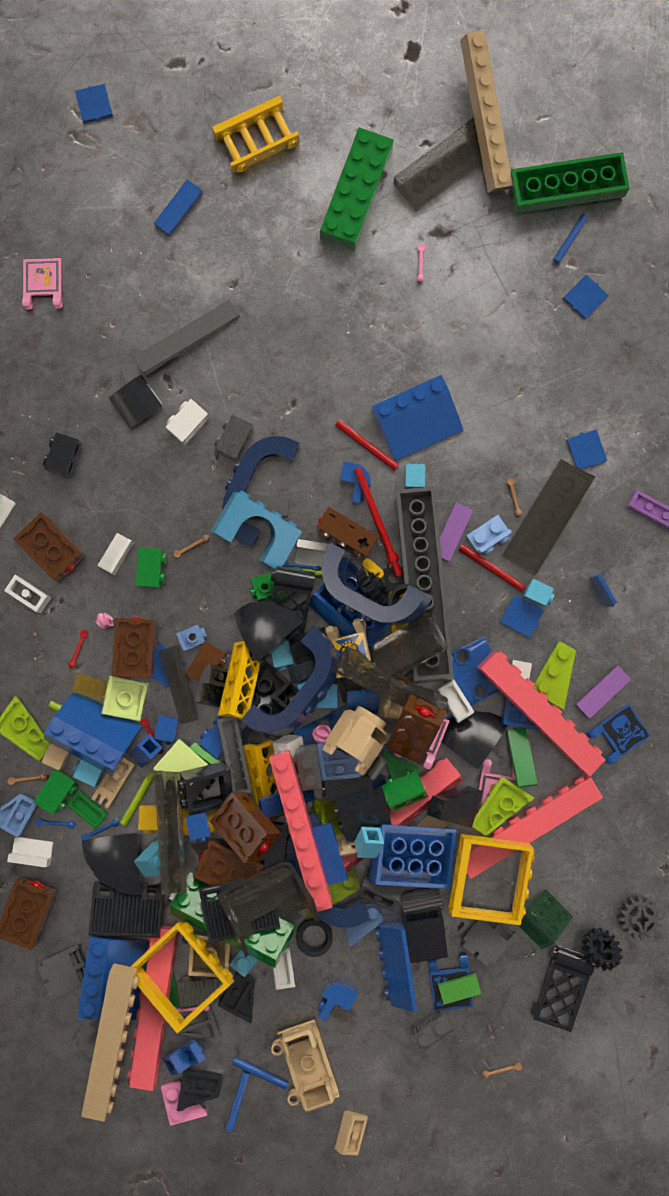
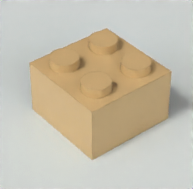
M193 931L197 937L205 941L209 952L214 953L219 958L220 965L230 971L231 945L223 941L209 944L206 932ZM190 945L188 976L217 977Z

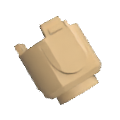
M357 706L355 711L345 710L325 740L326 743L322 750L332 755L336 748H339L359 760L355 771L363 776L373 764L388 738L387 733L383 730L386 723L360 706Z

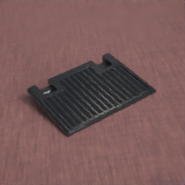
M269 873L199 889L209 944L281 927ZM264 882L265 889L255 890L254 884ZM217 893L218 899L208 901L207 895Z
M94 882L88 936L160 938L164 884L148 885L147 883H142V895H127L119 893L101 882ZM100 891H108L109 896H100ZM147 893H156V897H147Z

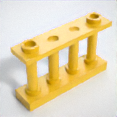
M280 95L212 127L216 141L224 140L234 160L230 163L233 174L243 172L248 166L286 148H294L300 142L298 131L291 134L281 115L283 101ZM270 116L275 118L284 138L274 142L264 122V119ZM253 124L258 125L267 143V146L257 150L247 130ZM236 132L241 133L250 151V154L242 158L230 137Z

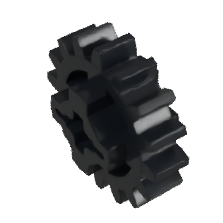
M365 567L356 572L360 581L358 586L366 597L371 600L375 599L381 605L388 601V596L385 592L387 587L374 572L370 573Z
M593 928L584 935L585 938L581 941L584 946L581 948L586 951L584 956L590 958L589 963H595L596 969L601 967L603 971L607 969L611 971L621 963L620 960L623 956L619 953L623 950L618 948L620 942H615V935L610 936L609 931L603 932L602 928L597 930Z

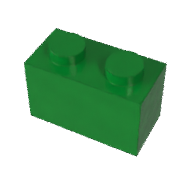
M138 547L137 587L161 589V584L165 583V573H162L163 565H166L167 555L164 554L162 549Z
M55 769L34 800V803L52 815L57 812L61 813L67 804L64 801L68 795L72 796L76 791L78 780L63 770Z
M408 771L402 775L403 777L387 780L385 785L381 786L392 812L429 797L417 771Z

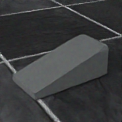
M380 753L367 770L372 780L377 778L389 762Z

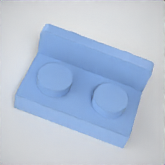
M497 515L466 537L477 554L484 553L486 555L494 550L493 545L496 543L503 544L509 540L510 537L508 535L512 531L511 529L508 530L500 516Z

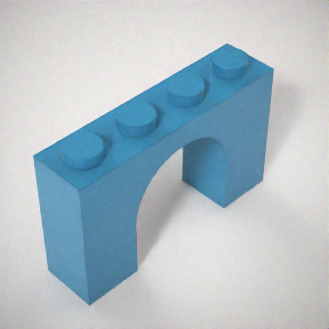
M243 491L233 492L210 532L227 542H231L246 519L259 516L267 522L271 532L270 541L259 561L275 570L276 566L282 567L302 531L297 529L298 525L290 520L286 522L281 519L283 516L273 510L271 513L266 510L267 506L260 501L255 503L250 500L251 496Z

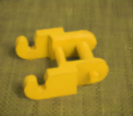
M367 558L363 561L362 565L370 573L379 574L380 579L383 577V570L371 559Z

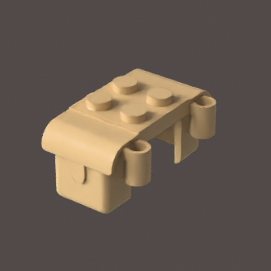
M313 1019L277 1032L279 1039L272 1042L271 1052L276 1056L284 1052L295 1086L288 1093V1103L291 1106H296L300 1102L301 1108L305 1112L332 1104L334 1099L339 1097V1091L315 1020ZM274 1046H280V1049H275Z

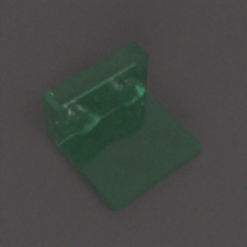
M544 890L531 908L525 912L521 925L518 926L541 949H544L556 942L573 916L547 890Z

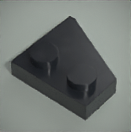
M236 971L232 978L235 982L225 990L218 1002V1006L251 1024L255 979L249 975L244 977Z
M184 1070L177 1111H182L185 1108L196 1106L207 1100L218 1098L220 1096L223 1076Z

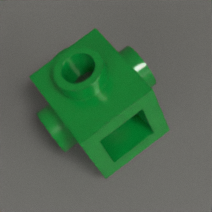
M269 572L251 578L252 588L249 589L252 598L256 599L257 602L262 600L271 601L274 581H270L271 576Z

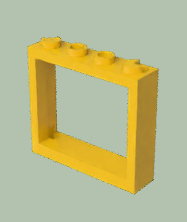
M460 834L448 905V912L451 917L521 925L523 915H525L524 903L529 896L527 886L528 881L532 878V869L530 868L531 862L535 860L534 848L525 842ZM471 844L522 851L511 913L461 906Z
M183 920L171 928L131 966L137 968L136 977H139L137 986L177 1034L235 982L232 979L231 972L220 965L219 958L214 953L209 952L205 941L197 937L193 933V927ZM178 932L184 936L223 983L185 1019L142 968Z

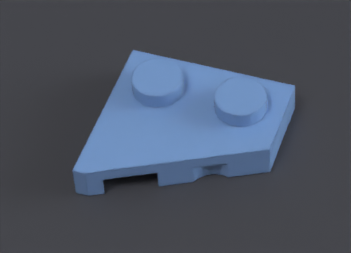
M325 743L317 744L323 781L362 777L361 774L355 771L359 763L358 759L339 748H336L333 754L330 755L322 750Z
M22 793L0 808V828L19 838L37 804L34 803L32 798Z
M371 902L364 903L370 914V920L355 927L345 928L349 947L353 946L383 922L380 906Z

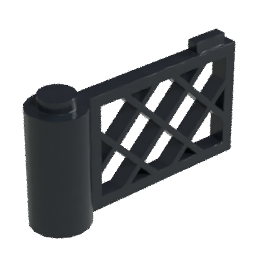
M276 566V570L272 569L270 581H274L271 601H276L277 605L285 607L283 604L292 599L296 605L292 610L297 611L299 609L303 614L302 619L305 622L298 630L304 634L315 572ZM276 591H285L288 596L280 601L276 596ZM299 593L307 594L306 600L300 604L294 598Z
M560 945L552 948L550 953L552 964L539 1002H534L531 1015H534V1020L572 1032L589 978L595 969V963L590 964L589 957H585L584 953ZM555 969L562 971L566 978L555 983L553 979ZM576 977L582 978V985L574 989L570 980ZM568 981L572 990L561 995L557 986ZM556 988L559 997L549 1001L546 996L547 992ZM574 994L577 999L576 1003L567 1007L564 998ZM562 1000L566 1009L555 1013L551 1005ZM549 1006L553 1015L547 1018L541 1017V1010ZM568 1012L570 1016L569 1024L560 1023L557 1017Z

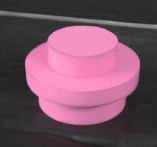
M99 613L95 622L102 629L108 630L114 626L113 618L109 614Z
M319 725L313 730V738L319 743H326L325 740L329 736L331 729L326 725Z

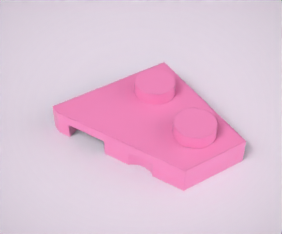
M181 1079L161 1084L170 1126L201 1118L208 1114L207 1110L200 1104L177 1111Z

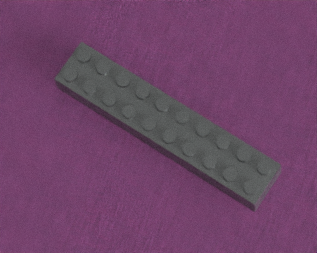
M424 487L396 490L404 583L414 585L423 592L433 596L424 615L419 620L408 623L414 684L451 681L454 679L435 488Z

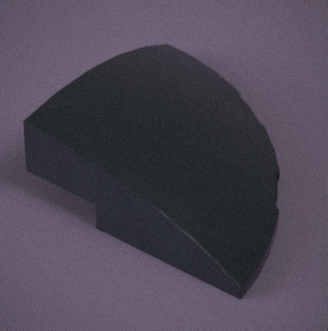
M270 600L250 602L234 613L240 634L258 662L268 658L277 647L283 645L305 622L291 608L287 606L282 607L275 604V601Z
M264 660L259 667L251 706L260 707L268 715H276L286 709L299 690L270 663ZM259 732L265 739L270 736Z
M474 711L473 714L459 723L452 716L446 719L449 720L441 743L474 768L479 769L508 725L502 724V717L490 712Z
M137 833L82 840L85 860L99 881L119 893L142 895V874L134 863L140 856L139 835Z

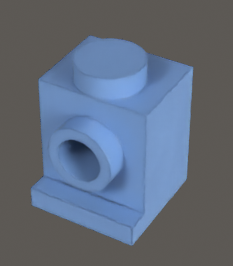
M198 624L176 633L184 652L203 645L206 641L205 638L208 637L204 627L200 628ZM192 633L196 635V639L194 641H191L189 639V636Z

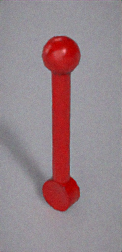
M86 630L80 632L81 638L72 660L68 663L70 668L76 666V658L84 638L88 636Z
M141 719V725L145 726L147 732L154 738L155 736L148 725V719ZM162 748L158 754H162L164 749Z

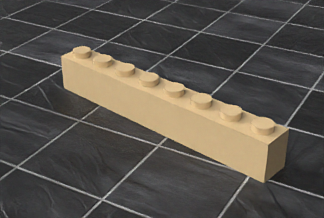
M485 30L466 33L460 40L487 191L491 193L506 190L513 186Z
M114 963L109 972L81 1117L105 1122L107 1114L111 1115L114 1102H111V1097H115L117 1084H114L115 1079L119 1078L121 1070L118 1062L122 1061L125 1050L121 1049L122 1043H126L128 1031H125L126 1025L129 1026L132 1013H128L129 1007H133L135 995H132L133 989L137 988L139 977H136L137 968Z

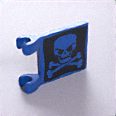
M627 704L587 732L590 739L596 738L603 733L615 750L604 758L607 764L615 763L620 757L651 736L630 704Z
M466 953L459 954L460 968L437 970V960H428L434 1011L473 1007L472 997L444 1005L438 986L439 983L469 975Z

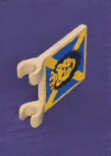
M358 618L353 620L356 634L338 638L339 630L337 627H326L327 636L334 644L338 655L337 679L372 670L366 637V622L364 619Z

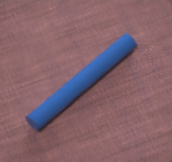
M582 213L554 257L553 261L559 264L587 221V214Z
M237 1057L234 1058L232 1065L284 1090L287 1088V1081Z
M247 1071L242 1072L225 1129L228 1132H233L250 1076V1073Z

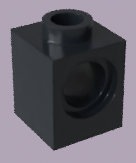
M391 564L386 565L387 568L383 569L384 585L387 587L386 593L392 591L398 585L404 584V575L399 576V581L396 583L389 581L388 575L394 573Z

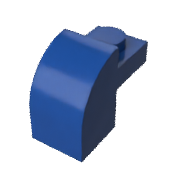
M343 461L340 483L355 486L352 504L359 505L360 500L364 501V495L354 470L361 467L369 488L371 485L370 475L363 466Z
M335 981L326 985L321 991V996L326 998V1000L322 999L317 1008L319 1010V1018L326 1021L335 1004L349 1011L359 994L358 989L341 981Z
M193 1038L173 1049L162 1057V1060L171 1075H178L189 1066L200 1064L205 1060L202 1047Z

